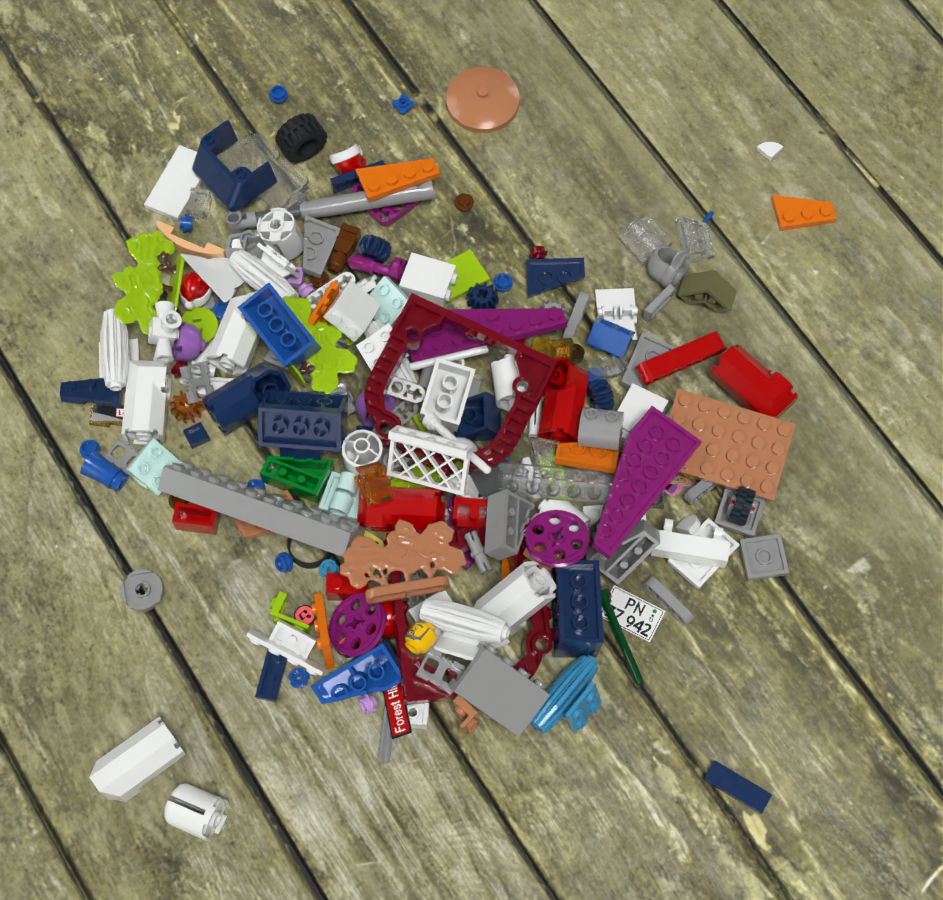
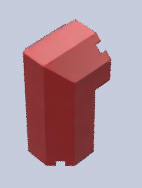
M740 344L731 346L718 359V367L714 365L711 368L709 376L748 410L779 418L796 402L798 397L796 392L794 394L791 392L793 386L779 372L771 374V370L764 367Z
M565 357L555 358L558 360V367L544 393L545 398L537 439L545 444L552 446L554 442H578L580 417L585 404L589 380L588 372Z
M360 486L357 522L360 523L359 526L364 528L369 526L371 531L391 532L395 531V525L401 519L413 524L415 530H425L428 524L439 521L445 522L446 503L441 501V496L445 497L444 491L426 488Z

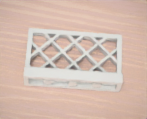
M399 425L389 431L388 439L391 441L387 466L388 476L461 496L465 495L470 457L474 452V445ZM396 442L402 443L407 450L402 455L396 449ZM415 448L422 449L426 457L419 460L413 450ZM408 453L415 461V464L410 467L402 458ZM439 453L446 461L439 465L432 455ZM427 458L435 467L430 472L421 463ZM455 458L464 460L463 468L459 471L452 462ZM398 460L405 470L403 472L394 471V462ZM447 463L454 472L448 478L441 469ZM418 466L424 476L416 477L411 469ZM436 470L443 479L440 483L435 482L430 476ZM457 476L461 482L460 488L454 487L450 479Z

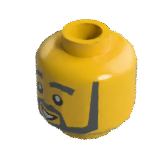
M429 622L414 623L405 635L406 647L417 655L419 653H427L437 640V635L434 632L436 630L435 627Z

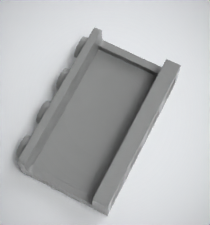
M479 643L477 646L480 649L478 654L458 681L452 678L448 686L462 698L520 737L550 694L544 690L546 685L541 681L529 679L530 674L520 667L517 670L513 667L515 663L509 658L497 656L498 651L489 644L485 647Z

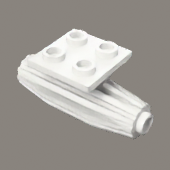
M260 243L257 244L263 251L261 259L244 250L232 253L230 257L231 266L256 291L270 283L282 298L284 296L299 297L295 289L285 279V277L291 274L299 279L300 275L295 272L297 268L268 244L265 247Z
M112 308L103 312L99 342V377L104 378L107 388H110L112 391H120L126 386L129 360H139V339L128 338L127 325L122 324L119 318H116Z
M378 320L370 322L364 331L366 339L356 345L371 371L389 340V334L392 330V326L389 323L384 326ZM407 352L395 376L418 384L414 372L410 370V362L407 359L409 354ZM396 381L393 383L398 391L402 389L401 382ZM408 384L406 385V386H407V388H406V391H407V392H410V393H414V392H415V391L409 390V389H408V386H409V385H408Z
M432 599L424 600L420 608L419 616L422 621L429 622L434 627L445 631L434 645L435 650L472 661L480 651L477 647L479 643L483 646L487 642L502 643L510 635L511 628L508 627L507 621L484 610L452 601Z

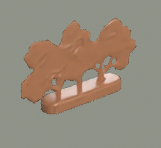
M399 519L395 525V531H391L386 537L388 544L384 547L378 545L371 538L357 535L351 542V546L343 554L344 563L340 565L339 573L347 576L350 584L355 588L364 587L369 580L379 582L381 586L369 588L365 592L366 602L373 604L445 591L450 588L448 577H434V573L437 570H444L451 575H456L460 571L461 566L466 565V559L462 550L449 545V542L453 539L454 530L444 521L428 524L427 528L419 534L416 532L413 524ZM434 562L435 566L431 569L430 563ZM376 568L380 571L382 577L379 578V575L374 576L370 569ZM387 569V574L384 575L383 570ZM419 569H423L428 575V578L411 581L410 575ZM392 571H401L404 573L405 582L389 584L386 578ZM365 573H368L370 578H366Z

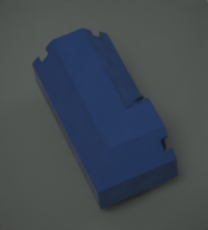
M259 363L203 397L202 401L214 423L220 424L218 426L219 430L224 435H227L258 416V407L267 389L290 391L291 385L285 374L273 364Z

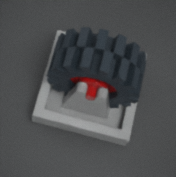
M742 486L739 487L738 491L725 488L714 523L725 530L753 538L765 499L755 497V490Z

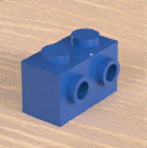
M599 317L593 324L587 343L596 350L609 352L615 358H623L628 353L635 332Z

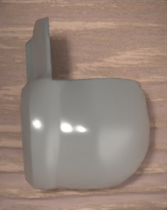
M688 245L687 249L676 251L668 246L657 247L650 255L647 267L650 276L662 283L665 288L669 284L673 287L676 286L689 269L688 253L691 246Z

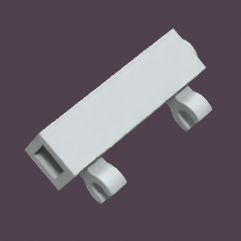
M665 518L663 530H659L660 544L651 552V556L722 568L726 567L730 542L722 540L723 528L715 527L712 539L672 532L673 520Z

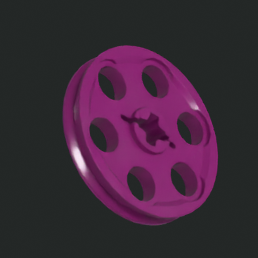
M550 510L543 512L533 518L526 529L525 543L529 554L534 560L548 567L562 568L573 565L584 557L589 547V531L586 524L577 515L568 511ZM557 518L561 522L555 525L551 524L549 520ZM576 525L580 530L573 532L569 530V527ZM535 528H541L544 532L542 534L537 535L534 534L532 530ZM560 532H561V539L559 538L557 541H555V544H554V539H556L557 537H559ZM577 542L582 544L583 547L574 549L571 545ZM538 545H542L546 548V550L543 552H537L534 548ZM556 553H563L566 557L559 560L554 555Z
M365 593L351 595L342 601L334 611L329 624V638L333 647L350 657L361 656L372 650L381 639L386 626V612L382 603H367ZM360 601L359 608L354 610L355 603ZM376 606L375 612L369 615L370 608ZM345 615V621L339 625L340 618ZM376 625L375 632L370 635V628ZM345 634V641L339 644L341 636ZM361 640L360 646L354 649L356 641Z

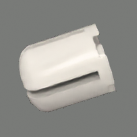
M285 208L270 209L271 212L267 213L263 218H259L257 231L265 245L268 244L287 260L295 259L303 251V233L293 215Z
M187 783L177 786L170 796L175 798L177 802L204 815L167 800L164 808L165 820L176 828L211 842L209 838L214 833L219 834L227 816L223 813L225 804L229 805L228 800Z

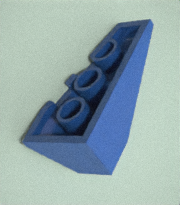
M385 638L377 643L372 650L361 656L354 657L311 685V688L321 704L345 700L359 695L363 696L364 694L368 695L378 691H387L401 682L398 657Z

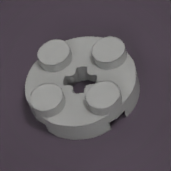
M147 569L135 570L122 583L120 589L121 597L131 610L145 612L161 604L164 586L161 579L155 573ZM140 586L148 589L144 595L137 593L140 590Z

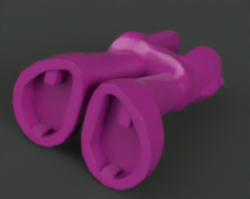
M353 255L348 260V264L353 270L366 272L370 275L379 273L398 282L401 281L408 263L407 260L396 257L391 265H383L362 255Z

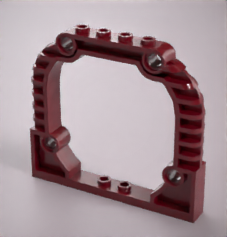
M411 293L365 385V405L371 420L375 424L376 434L384 442L383 445L390 449L391 440L388 439L389 433L384 434L381 432V429L384 427L392 429L397 425L402 426L398 416L386 410L385 397L388 387L407 352L419 349L423 344L424 336L442 330L444 324H447L465 332V335L471 339L478 338L488 347L494 348L495 346L515 356L514 365L519 376L515 378L512 384V393L515 401L492 442L474 452L491 468L506 460L516 448L558 367V360ZM412 334L418 336V338L415 340L408 339V337ZM524 385L528 390L520 392L517 388ZM396 442V449L402 451V454L405 453L407 450L404 445ZM415 448L413 450L419 460L426 457L422 449ZM409 453L405 455L406 457L413 459ZM439 453L432 455L439 465L446 461ZM428 458L421 462L426 467L431 468L433 466ZM455 458L452 462L455 465L457 462L464 463V460ZM470 461L469 472L482 471ZM448 463L441 467L446 476L449 477L451 474H454Z
M486 527L453 529V539L449 542L450 546L458 548L463 552L471 551L464 536L467 533L471 535L472 531H477L481 544L485 547ZM416 530V532L419 533V534H421V533L424 531V530ZM385 533L383 537L384 546L388 544L386 537L389 533ZM522 544L518 554L506 558L508 559L511 573L523 564V560L531 561L523 555L525 548ZM392 571L388 575V583H400V578H405L404 573ZM402 599L391 600L403 704L413 705L454 700L458 696L454 691L452 694H449L440 689L439 685L431 683L430 680L425 681L416 676L423 661L419 657L410 658L409 649L405 645V635L410 630L409 622H405L404 613H407V604ZM547 604L527 619L529 634L522 642V660L513 666L517 670L521 667L530 674L529 679L536 673L542 658L551 651L552 641H554V630L550 628L549 620H551V610L547 607ZM536 642H541L544 645L543 651L537 649ZM426 663L423 666V669L430 674H434L436 669ZM446 669L444 674L447 676V683L449 684L452 678H457V674L450 669Z

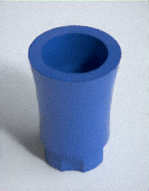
M94 450L86 458L80 469V474L90 477L116 492L120 491L128 480L127 474L112 464L97 450Z

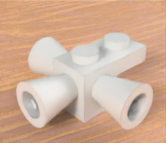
M169 301L155 303L157 317H153L148 325V343L157 345L153 358L154 361H169L171 363L174 360L172 348L174 341L179 338L178 327L181 325L182 319L179 313L174 311V303Z

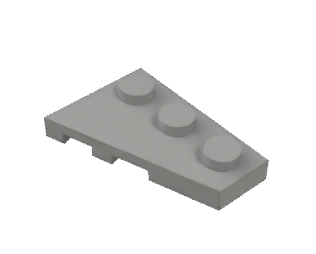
M642 332L620 381V385L630 388L633 383L643 387L644 384L635 367L676 347Z

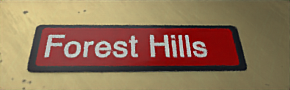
M400 682L389 690L383 691L392 739L412 733L407 705L403 704Z

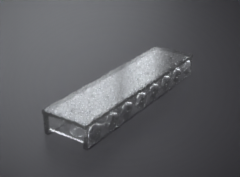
M502 462L498 465L495 482L499 492L507 489L520 497L606 504L615 474L587 469ZM665 491L662 492L650 508L664 509Z

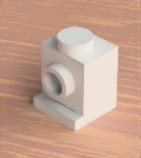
M429 703L407 705L408 714L410 711L417 712L414 717L409 715L411 728L427 729Z

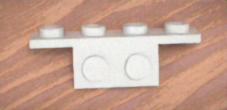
M280 619L270 637L253 628H250L246 634V637L250 638L249 641L253 644L267 647L268 651L272 654L286 657L288 662L296 666L301 665L305 667L306 671L312 675L322 676L326 669L325 666L308 658L316 638Z

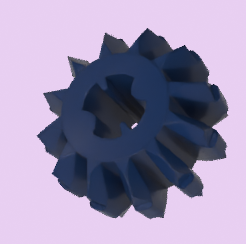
M365 235L359 242L358 252L359 255L373 259L378 263H384L390 256L392 247L389 242L379 236Z
M486 282L483 285L476 283L475 287L470 286L469 293L466 294L467 306L471 307V309H496V304L499 303L498 291L494 290L492 284L486 286Z
M597 379L588 383L587 397L591 408L613 409L615 404L613 390H611L610 384L606 379Z

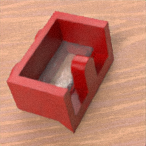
M455 496L452 527H486L488 499Z

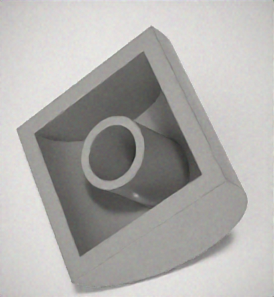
M583 407L579 424L578 445L619 450L624 412Z

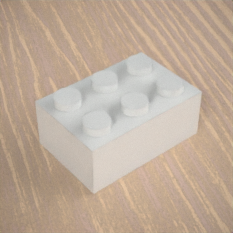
M437 358L418 420L422 421L426 414L434 412L440 418L441 425L457 432L476 369Z

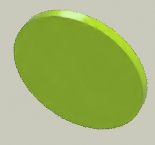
M196 307L188 310L181 317L182 322L193 324L200 330L205 344L215 337L218 330V320L209 309Z

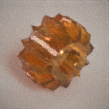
M180 390V396L173 395L174 401L170 402L171 413L178 422L183 419V422L187 424L188 420L191 419L195 423V417L201 418V412L205 410L204 405H202L204 402L198 401L188 404L186 393Z

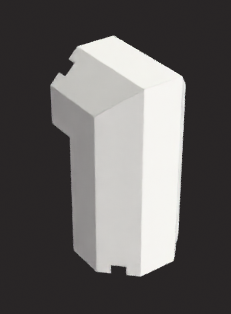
M256 292L233 297L228 303L207 355L209 364L212 363L221 372L227 373L228 370L233 371L232 375L240 376L249 369L261 337L238 309V306Z
M129 360L121 433L124 441L129 442V439H132L133 444L146 445L151 438H154L157 442L158 440L161 443L165 442L168 400H170L171 378L167 375V373H171L169 361Z
M524 562L478 599L473 608L484 610L507 621L508 627L511 628L510 635L515 634L526 625L528 618L555 598L556 593H553V591L556 589V584L547 569L536 567L538 565L537 562Z
M158 717L97 760L89 778L98 791L108 800L127 802L141 792L143 785L184 757L186 753L162 719Z

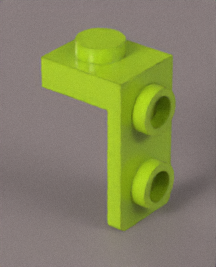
M279 591L278 596H274L270 604L271 610L269 614L273 620L272 622L277 624L280 619L310 634V625L283 615L289 602L288 594Z

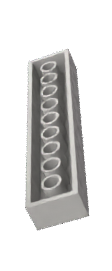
M182 461L181 464L172 463V465L163 467L158 486L159 491L343 557L346 549L351 546L353 539L357 535L364 536L366 528L359 526L360 523L357 521H345L340 519L341 516L337 514L322 513L320 508L312 506L308 508L303 506V503L300 501L285 500V496L281 494H268L264 488H251L244 481L237 480L235 482L229 480L230 477L227 475L212 474L210 469L195 468L193 463Z

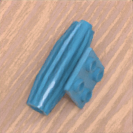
M589 654L587 656L581 655L567 667L547 690L550 696L531 720L530 724L539 732L546 734L565 717L573 733L576 734L579 729H583L590 715L598 711L602 702L596 684L591 682L598 671V661Z

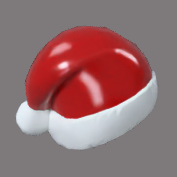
M354 144L347 150L329 156L331 164L341 174L366 166V159L362 156L363 151L357 144Z
M189 272L182 278L179 298L187 310H191L207 303L213 290L196 272Z

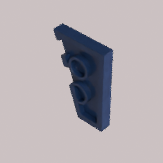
M584 258L526 259L527 297L531 298L584 279Z
M104 378L61 382L59 396L61 402L78 404L95 402L96 406L112 404L114 408H120L122 389L120 391L110 390V388L105 386Z

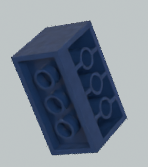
M267 389L258 407V446L341 452V447L347 434L348 395Z
M580 560L567 567L554 568L551 574L556 584V589L553 591V593H556L555 598L551 600L554 658H579L581 655L587 656L588 654L596 658L604 643L599 560Z

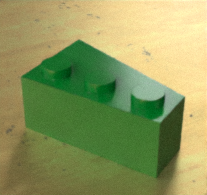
M268 456L261 469L260 476L263 483L284 491L287 489L289 493L318 504L327 486L331 472L334 471L335 467L332 459L324 461L314 460V458L294 459V457Z

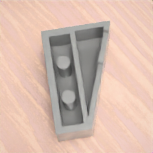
M507 489L488 496L484 554L497 560L518 554L524 537V527L529 523L530 519L528 516L530 510L534 509L535 504Z
M642 519L610 559H607L590 546L586 552V560H599L600 572L619 585L660 544V532L646 520Z

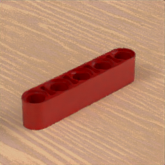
M715 331L637 365L635 369L644 386L712 358L724 352L727 347L718 331Z

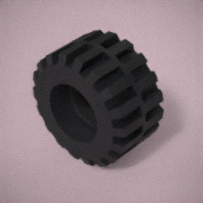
M302 113L287 120L277 131L275 141L288 161L299 163L312 158L324 147L327 141V133L313 114Z

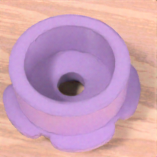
M303 283L297 289L299 297L307 298L308 295L315 291L312 287L313 284Z
M364 694V697L358 701L359 706L364 714H374L378 706L372 695Z

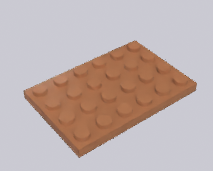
M678 389L669 418L702 441L701 445L678 473L738 491L740 486L756 491L755 497L773 502L796 424Z

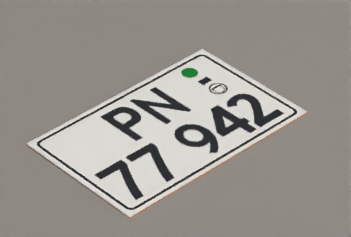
M614 585L611 590V605L621 628L650 642L665 610ZM602 607V618L609 621Z

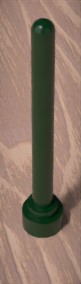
M609 589L601 590L602 606L634 681L637 685H642L644 680L612 608L611 592Z

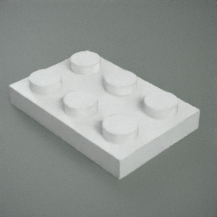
M707 518L693 536L712 539L714 528L719 526ZM723 531L722 540L730 542V557L740 544ZM668 559L667 561L673 569L698 590L720 568Z

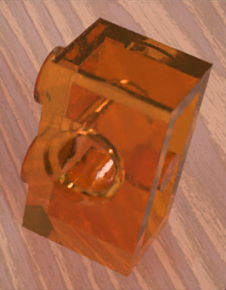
M380 461L356 467L355 485L359 488L361 498L366 499L368 506L393 500L391 483Z

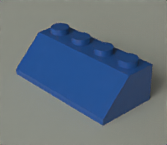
M267 283L238 306V309L284 368L308 360L321 349L320 345L270 283Z

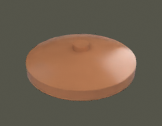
M474 67L461 72L451 81L446 92V107L450 117L460 127L471 132L490 133L498 131L515 118L519 109L520 96L517 85L506 73L491 67Z

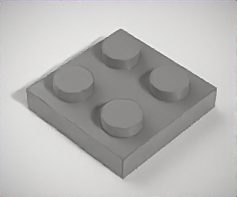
M781 534L739 540L747 581L786 576L790 573Z

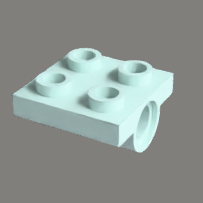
M384 276L369 295L381 304L373 318L380 321L384 326L389 323L393 328L409 298L388 276Z
M151 438L126 470L138 484L159 496L162 492L158 490L163 467L172 465V463L181 464L182 462L154 438Z
M332 471L318 508L322 509L323 512L334 513L343 518L357 521L360 486H371V483L361 480L358 475L351 472L343 471L340 474Z

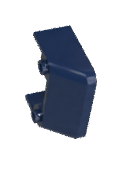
M226 120L201 139L192 170L195 176L228 211L235 212L278 181L268 161L253 172L247 167H238L230 172L216 157L238 141L230 121Z

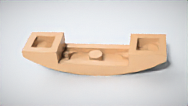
M158 220L155 224L158 231L161 230L164 237L174 243L175 251L206 259L226 258L224 249L211 243H207L204 248L177 237L174 227Z

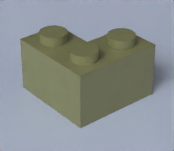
M709 270L684 275L678 296L688 305L705 303L715 313L731 311L737 290L721 277L717 271Z

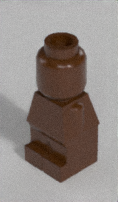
M346 223L342 224L333 248L335 252L331 254L327 263L330 273L338 275L339 272L343 271L347 259L356 251L355 249L361 239L360 228Z

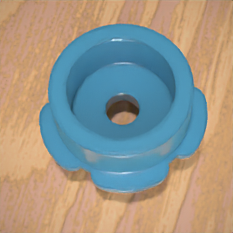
M326 559L319 565V573L323 578L326 577V573H339V565L332 559Z

